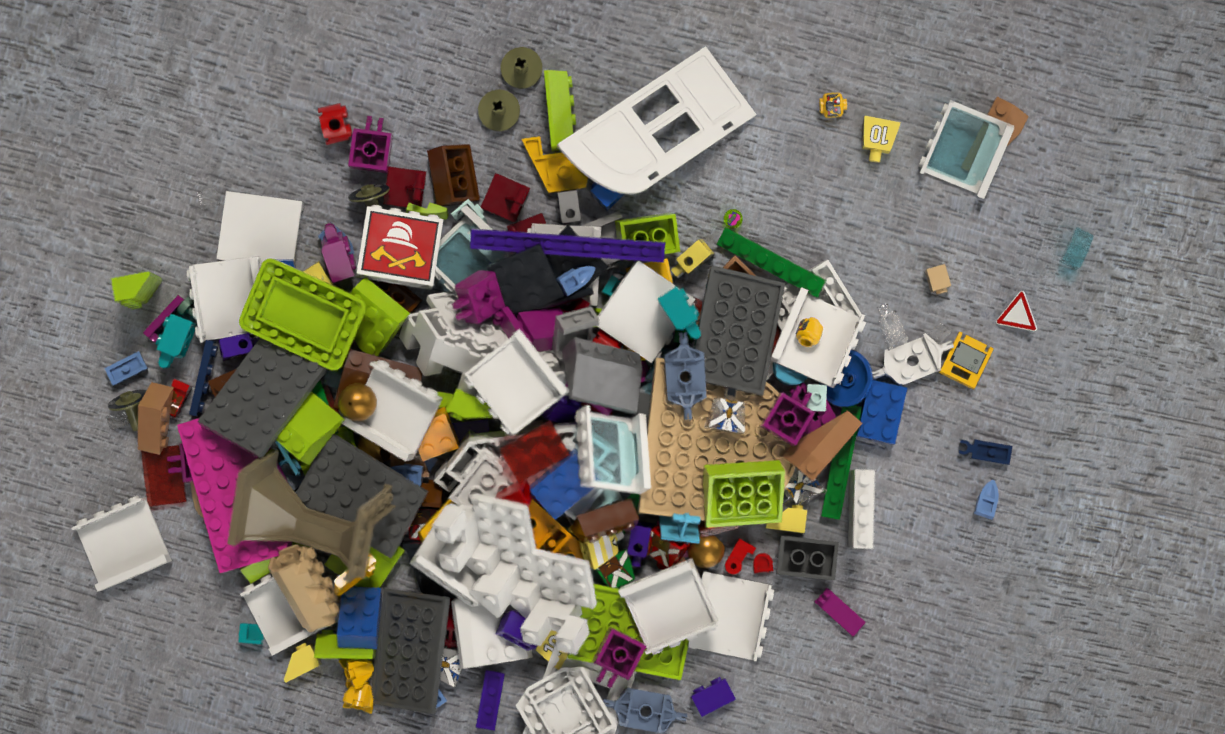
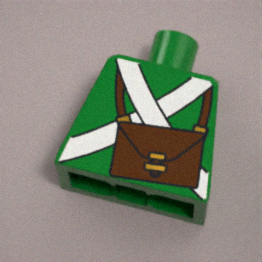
M626 548L618 551V554L596 569L608 587L620 589L622 586L629 584L628 582L635 580Z

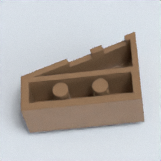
M151 382L138 405V450L160 455L163 448L167 447L169 441L167 434L174 387Z

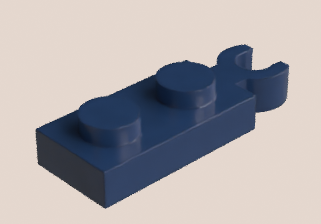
M974 439L973 445L967 440L960 441L961 444H965L967 447L965 451L958 450V453L961 455L971 453V459L1010 465L1013 447L1011 445Z

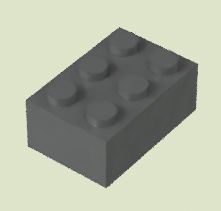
M780 536L776 574L835 580L839 542Z

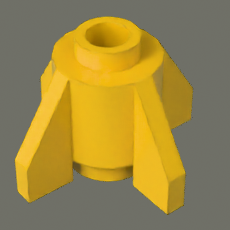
M339 659V663L344 669L346 677L345 686L347 688L353 685L355 690L359 689L372 676L374 666L371 661L367 659Z
M366 682L363 687L356 690L352 685L344 693L343 708H354L372 714L374 699L369 682Z

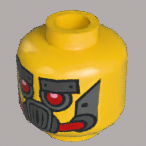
M839 92L825 93L822 98H819L820 114L823 113L825 118L841 117L843 111L847 110V99H843L842 94Z
M814 317L802 319L796 331L798 342L805 347L817 345L823 333V326Z

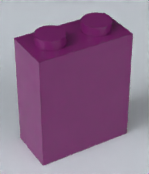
M551 308L519 312L516 319L532 341V346L536 351L553 350L555 318L563 314L561 309Z

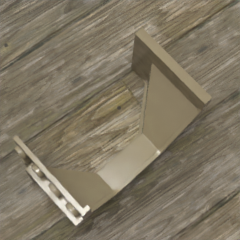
M269 450L261 459H256L238 472L227 544L235 546L244 540L292 541L338 556L348 567V572L342 581L350 583L357 577L365 578L374 524L396 507L391 505L393 499L391 485L384 484L381 492L358 509L357 519L355 521H347L309 509L304 505L277 469L278 450Z

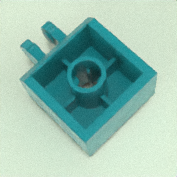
M676 286L657 298L677 331L683 332L687 330L692 339H699L701 330H699L696 324L699 321L697 318L699 312L694 305L690 306L687 300L689 297L684 289L681 288L679 290Z
M170 314V317H166L163 323L164 332L158 336L156 341L158 346L156 350L162 351L159 357L160 360H158L159 367L168 369L175 357L181 359L186 356L195 333V327L198 326L196 323Z

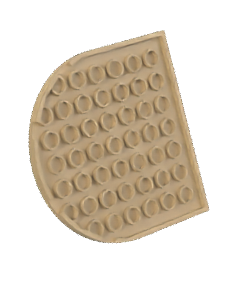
M655 358L647 426L651 489L640 494L638 513L672 517L673 513L683 515L684 513H689L692 516H700V520L705 521L703 494L704 465L779 460L785 469V490L795 470V467L783 457L791 445L760 427L779 394L777 390L766 382L763 396L736 390L734 397L727 395L728 388L706 383L707 398L692 405V419L689 420V414H687L688 420H684L683 406L667 400L665 359ZM683 371L680 374V379L683 382L691 380L687 379L688 371ZM726 399L743 402V405L736 411L737 414L734 415L744 425V433L740 429L738 434L734 431L726 432L713 427L705 428L711 416L714 400ZM715 405V413L720 414L721 412L717 405ZM790 415L784 416V418H783V419H785L784 422H785V423H788V422L791 423L792 420L789 419V418H791V416H790Z

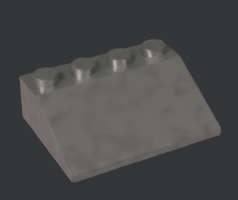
M574 337L562 349L570 399L634 414L637 413L642 375L639 353Z

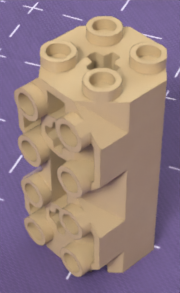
M293 545L279 551L280 556L277 559L275 557L270 559L268 569L302 627L311 633L319 628L333 625L336 622L335 618L339 614L338 603L341 602V597L334 593L331 578L322 577L324 567L321 562H318L314 548L302 546L301 549L299 545Z

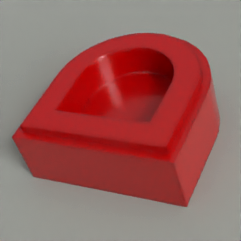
M759 553L755 556L753 560L754 573L773 571V561L770 555Z

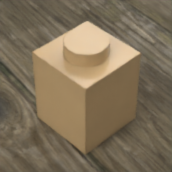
M943 264L926 269L925 274L931 293L936 292L938 295L948 292L947 288L951 287L946 265Z

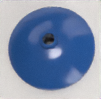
M850 350L849 353L851 360L848 366H844L841 373L844 376L840 385L836 384L834 388L827 386L826 399L833 405L840 407L854 406L866 397L871 388L873 379L871 366L862 354Z

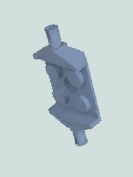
M684 332V339L683 333H679V347L665 354L667 400L683 406L684 420H688L687 414H689L690 420L692 419V405L707 398L704 352L689 347L687 332ZM683 371L690 372L691 380L683 382L680 379V374Z
M626 687L615 701L603 698L605 706L614 708L620 726L663 734L672 721L680 720L686 722L687 718H684L687 717V713L674 711L672 698L669 694L665 695ZM643 706L651 708L648 716L641 715L640 710Z

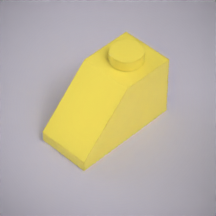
M792 504V508H786L782 511V522L767 523L765 528L805 533L807 510H803L801 505Z
M305 642L295 647L297 651L292 653L284 677L285 683L322 665L319 658H314L315 649L312 644L307 646Z

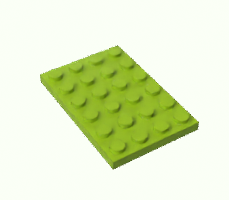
M593 584L597 604L594 609L581 606L582 615L580 616L582 619H587L589 635L576 655L568 653L567 658L593 663L592 660L609 626L644 643L624 597L621 598L618 588ZM684 639L680 641L681 644L673 648L666 646L662 652L652 655V652L646 654L647 648H645L634 671L681 680L689 641ZM620 649L619 651L617 650L615 652L616 658L619 655H623V652L621 651L623 649Z

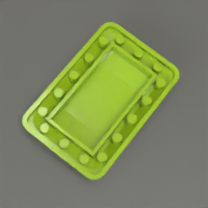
M270 258L266 259L259 269L240 315L239 325L243 330L312 362H317L329 370H338L344 364L366 312V303L361 298Z

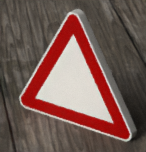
M1020 291L996 320L997 324L1031 331L1037 330V325L1024 291Z

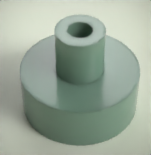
M187 297L176 311L182 316L186 313L193 316L192 306L194 305V300Z

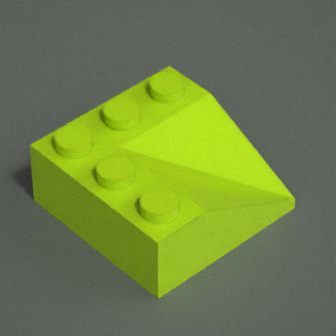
M365 277L350 293L361 298L366 303V312L354 340L365 353L379 356L388 347L410 313Z
M399 545L393 558L390 559L370 546L369 554L371 553L376 560L374 574L369 578L366 576L355 586L380 588L406 550ZM331 554L324 564L339 576L348 570L346 564L334 554Z

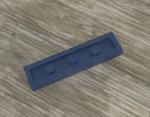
M206 340L189 412V415L197 417L200 416V413L203 414L205 402H203L204 394L207 395L209 391L208 376H212L214 365H211L213 357H216L218 352L216 342Z

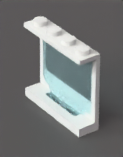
M950 100L948 104L944 103L940 113L943 115L941 122H936L933 132H936L933 139H929L925 148L928 150L926 157L922 156L919 162L920 173L924 174L925 172L977 193L978 197L984 199L1013 133L1014 125Z
M467 205L461 209L465 217L440 240L435 277L438 280L442 278L445 281L443 285L450 292L453 290L456 292L455 285L478 270L488 271L487 265L516 253L470 249L472 228L493 229Z
M588 405L576 411L575 420L577 422L581 486L642 494L651 489L646 414H638L632 418L607 416L590 412V406Z

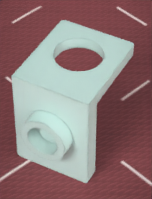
M469 199L451 213L457 221L464 215L463 212H460L461 209L467 205L485 223H488L482 215L484 213L483 209L478 204L474 206Z
M806 384L807 392L812 393L806 407L812 411H826L827 385Z

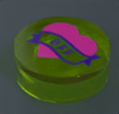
M736 209L728 210L723 218L724 224L731 229L738 228L743 220L742 214Z

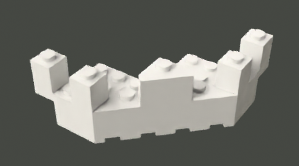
M455 291L428 295L426 301L431 309L410 314L402 325L399 338L407 350L420 348L416 364L424 376L439 374L442 372L443 366H447L462 372L457 389L477 397L478 391L474 386L470 388L463 380L466 378L464 372L469 371L509 338L500 325L493 324L495 314L479 324L465 322V319L457 320L455 315L462 309H453L452 303L458 300ZM553 350L538 352L565 386L567 378L564 361H559Z
M543 420L531 421L514 436L511 432L507 435L504 430L477 434L469 430L459 442V448L451 459H446L437 470L434 481L448 492L453 489L457 482H460L449 496V499L458 506L463 504L472 507L471 498L475 493L495 498L499 491L523 478H526L530 485L573 449L579 451L577 422L575 420L544 425ZM591 426L594 471L600 477L601 482L609 483L613 475L599 466V464H603L613 472L619 464L618 445L610 439H607V441L603 440L594 433L593 426ZM592 489L564 513L575 520L578 515L584 514L604 489Z
M476 493L471 498L473 507L463 504L459 507L446 505L432 524L435 540L447 542L439 553L442 569L459 573L466 564L479 578L469 593L497 618L503 614L509 604L524 616L526 620L521 626L523 642L541 646L552 630L558 632L555 636L558 651L576 655L589 635L587 619L580 618L582 615L581 606L594 609L597 604L589 561L536 549L527 505Z

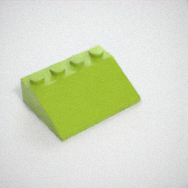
M456 389L447 409L451 412V417L461 422H464L465 419L469 421L499 419V417L494 419L488 410L491 407L487 402L482 404L479 398L459 389Z
M311 391L278 435L276 441L297 459L310 465L345 419Z
M773 460L704 465L703 494L706 528L782 522L785 469L781 462Z

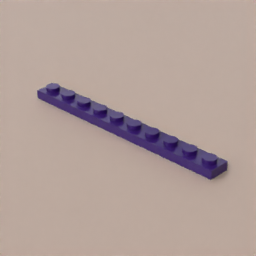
M471 229L470 249L519 252L541 243L545 254L664 262L665 242Z

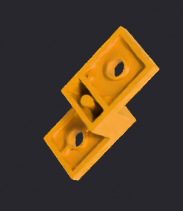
M532 499L530 506H528L530 518L536 521L535 527L532 528L536 549L565 556L573 554L575 558L583 560L579 541Z

